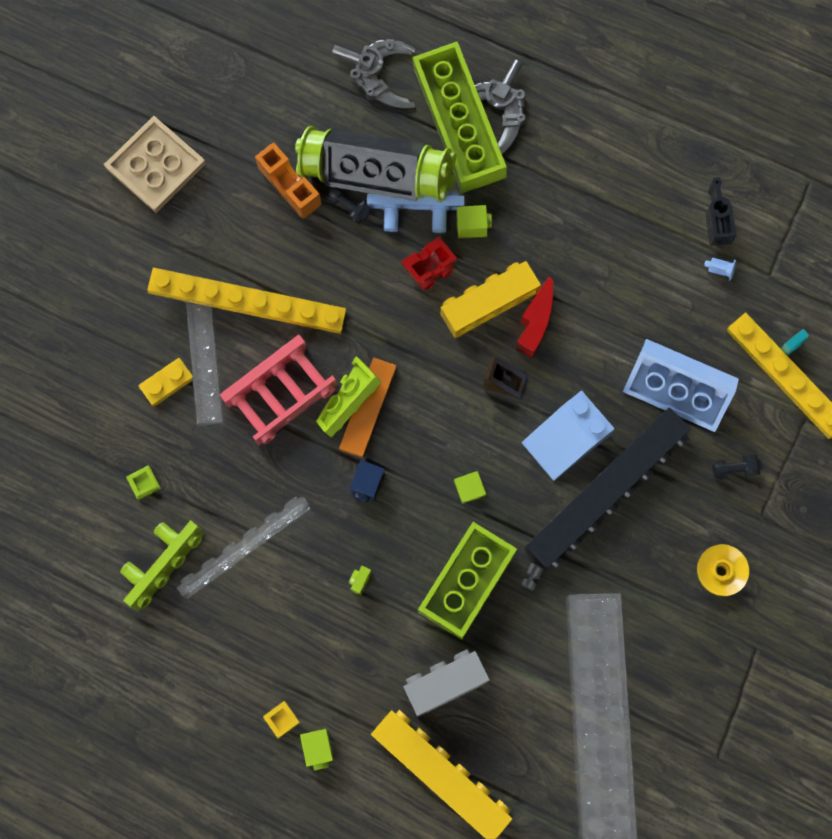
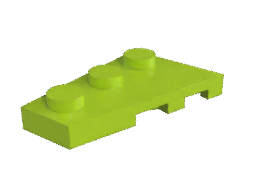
M357 356L352 362L354 368L349 376L344 375L340 381L343 384L338 394L331 396L316 420L318 425L331 438L343 427L350 416L360 408L369 395L375 392L378 385L382 382Z

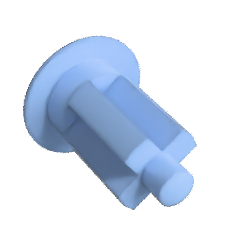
M712 258L711 261L706 260L704 265L709 267L708 272L728 276L730 281L735 272L736 260H734V263Z

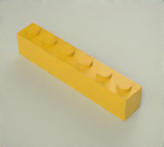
M391 710L371 735L484 838L496 839L512 820L508 815L511 810L500 800L497 803L493 802L488 797L491 792L480 782L476 785L468 779L470 773L460 764L456 767L448 761L450 755L440 746L434 749L428 743L431 738L420 728L414 731L408 725L411 720L400 710L397 713Z

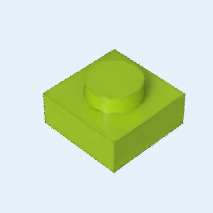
M361 566L359 571L354 570L349 584L352 585L351 591L353 593L362 595L372 574L371 569Z

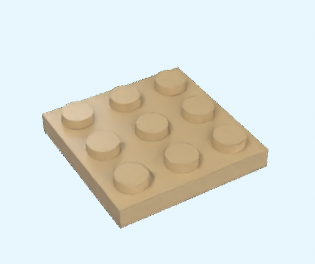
M153 116L104 164V167L157 213L206 165V162L175 133Z

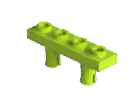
M191 520L179 534L164 522L155 528L154 534L166 543L168 548L146 574L131 562H127L122 567L120 573L135 585L123 600L131 608L139 612L147 607L158 588H162L168 582L169 575L174 569L179 568L184 563L185 556L189 551L200 544L205 532Z

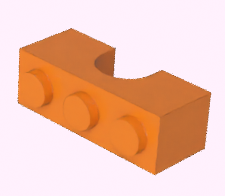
M274 142L255 156L258 169L302 219L322 205L320 194L305 177L300 178L290 165L289 159Z

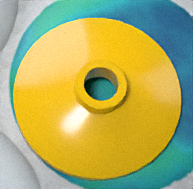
M720 544L708 548L700 556L697 564V574L706 590L715 595L729 596L739 592L745 586L749 577V566L745 556L738 549L730 545ZM718 567L725 569L724 576H720L717 573Z

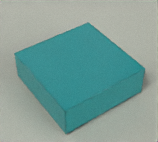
M804 329L786 342L781 350L787 356L790 355L809 338V335Z

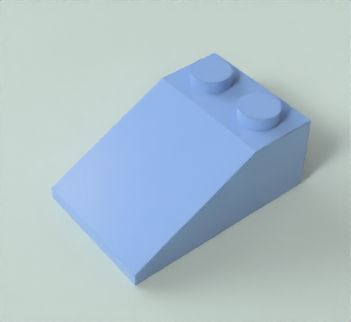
M580 391L522 442V445L549 477L555 481L611 436L614 428L583 391Z

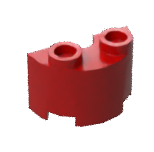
M438 237L428 243L420 252L416 254L414 252L402 260L401 265L415 282L426 291L441 276L446 278L455 270L452 265L457 260V257L442 239Z

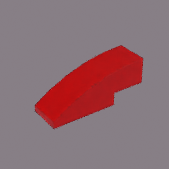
M550 277L541 287L521 319V324L527 328L518 339L516 349L530 358L534 357L542 342L551 313L553 279Z

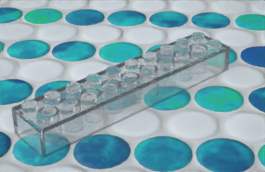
M621 593L568 595L566 597L579 838L637 839Z

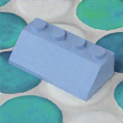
M646 339L623 392L663 410H667L670 407L679 417L715 432L736 392L739 379Z

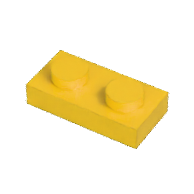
M178 358L138 386L151 405L155 407L193 381L194 377L181 359Z

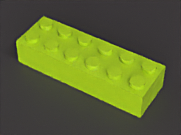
M458 41L414 56V71L444 149L450 148L452 152L456 153L453 173L461 194L507 178L505 161Z

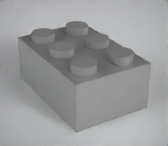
M467 649L456 654L453 658L454 662L448 665L442 661L430 667L431 673L423 677L421 673H418L406 679L407 685L403 687L417 717L489 682V678L476 651L469 653Z

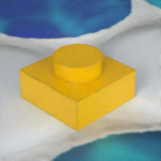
M285 701L263 716L277 738L282 737L300 723Z

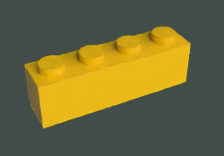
M527 261L521 264L516 262L499 276L494 274L488 277L484 284L478 287L476 285L469 287L464 291V295L458 298L451 297L442 304L443 306H441V316L456 339L533 297L539 292L541 284Z

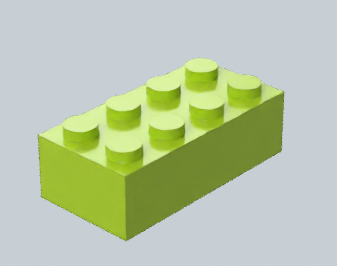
M472 522L420 605L418 613L462 640L515 555L517 548L475 522Z

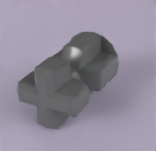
M530 563L527 571L529 578H524L521 584L522 587L534 591L537 585L534 580L540 578L544 569Z

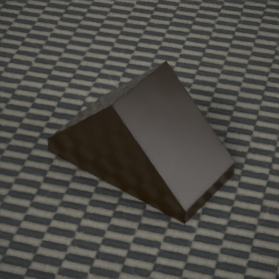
M492 356L483 388L520 399L527 376L496 356Z

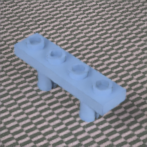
M448 192L446 200L440 203L437 202L436 198L427 196L423 199L412 201L377 194H367V205L371 209L384 210V231L397 232L399 210L412 209L433 211L432 232L445 233L447 211H457V207L464 206V196H459L457 192Z

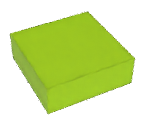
M149 465L126 477L138 500L161 489Z
M478 471L454 479L462 504L486 496Z

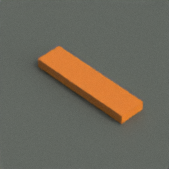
M373 357L369 369L382 382L378 385L375 392L370 394L361 404L360 408L351 415L339 450L361 458L364 457L397 365Z

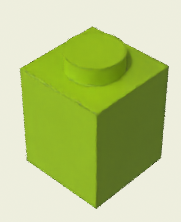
M486 205L457 207L458 238L487 237V228H492L491 214L486 213Z
M328 729L301 734L306 767L313 766L314 771L328 768V762L334 761Z

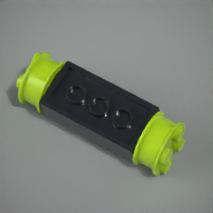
M308 126L302 138H298L296 141L295 150L298 153L296 174L306 179L310 176L319 178L321 182H324L325 186L417 201V199H423L427 196L436 198L437 202L442 203L446 200L449 189H453L455 185V175H452L456 162V153L452 152L450 148L439 151L433 150L431 145L337 129H328L326 132L317 131L314 126Z

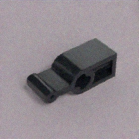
M720 177L713 178L708 188V193L711 195L712 200L706 211L710 246L732 244L736 237L732 205L727 198L722 197L720 187L722 180Z

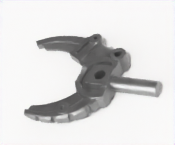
M391 39L379 40L370 46L366 45L360 55L340 46H334L332 54L357 63L356 68L350 73V81L363 88L368 100H378L387 106L398 109H415L414 102L410 103L408 99L388 91L389 87L383 80L379 81L377 75L382 70L384 57L394 54L411 55L415 52L414 47L401 41Z
M514 60L503 82L492 79L490 82L475 85L481 101L487 100L488 104L493 108L504 110V132L498 142L501 154H504L513 144L520 127L526 122L525 115L523 114L524 101L526 99L525 92L521 89L515 90L511 88L514 79L523 65L518 60Z

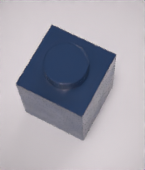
M360 460L350 486V491L354 494L353 497L363 502H368V499L375 501L385 475L384 468Z

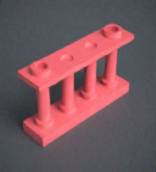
M297 335L220 394L228 408L233 405L238 406L258 431L253 436L258 446L272 441L276 437L275 433L321 397H329L335 391L334 387L337 386L336 379L333 376L325 381L304 354L307 347L300 335ZM292 360L299 363L317 386L307 395L301 391L284 370L285 365ZM272 375L277 376L298 401L287 411L265 385V380ZM252 390L258 391L278 416L267 426L245 400L246 395Z

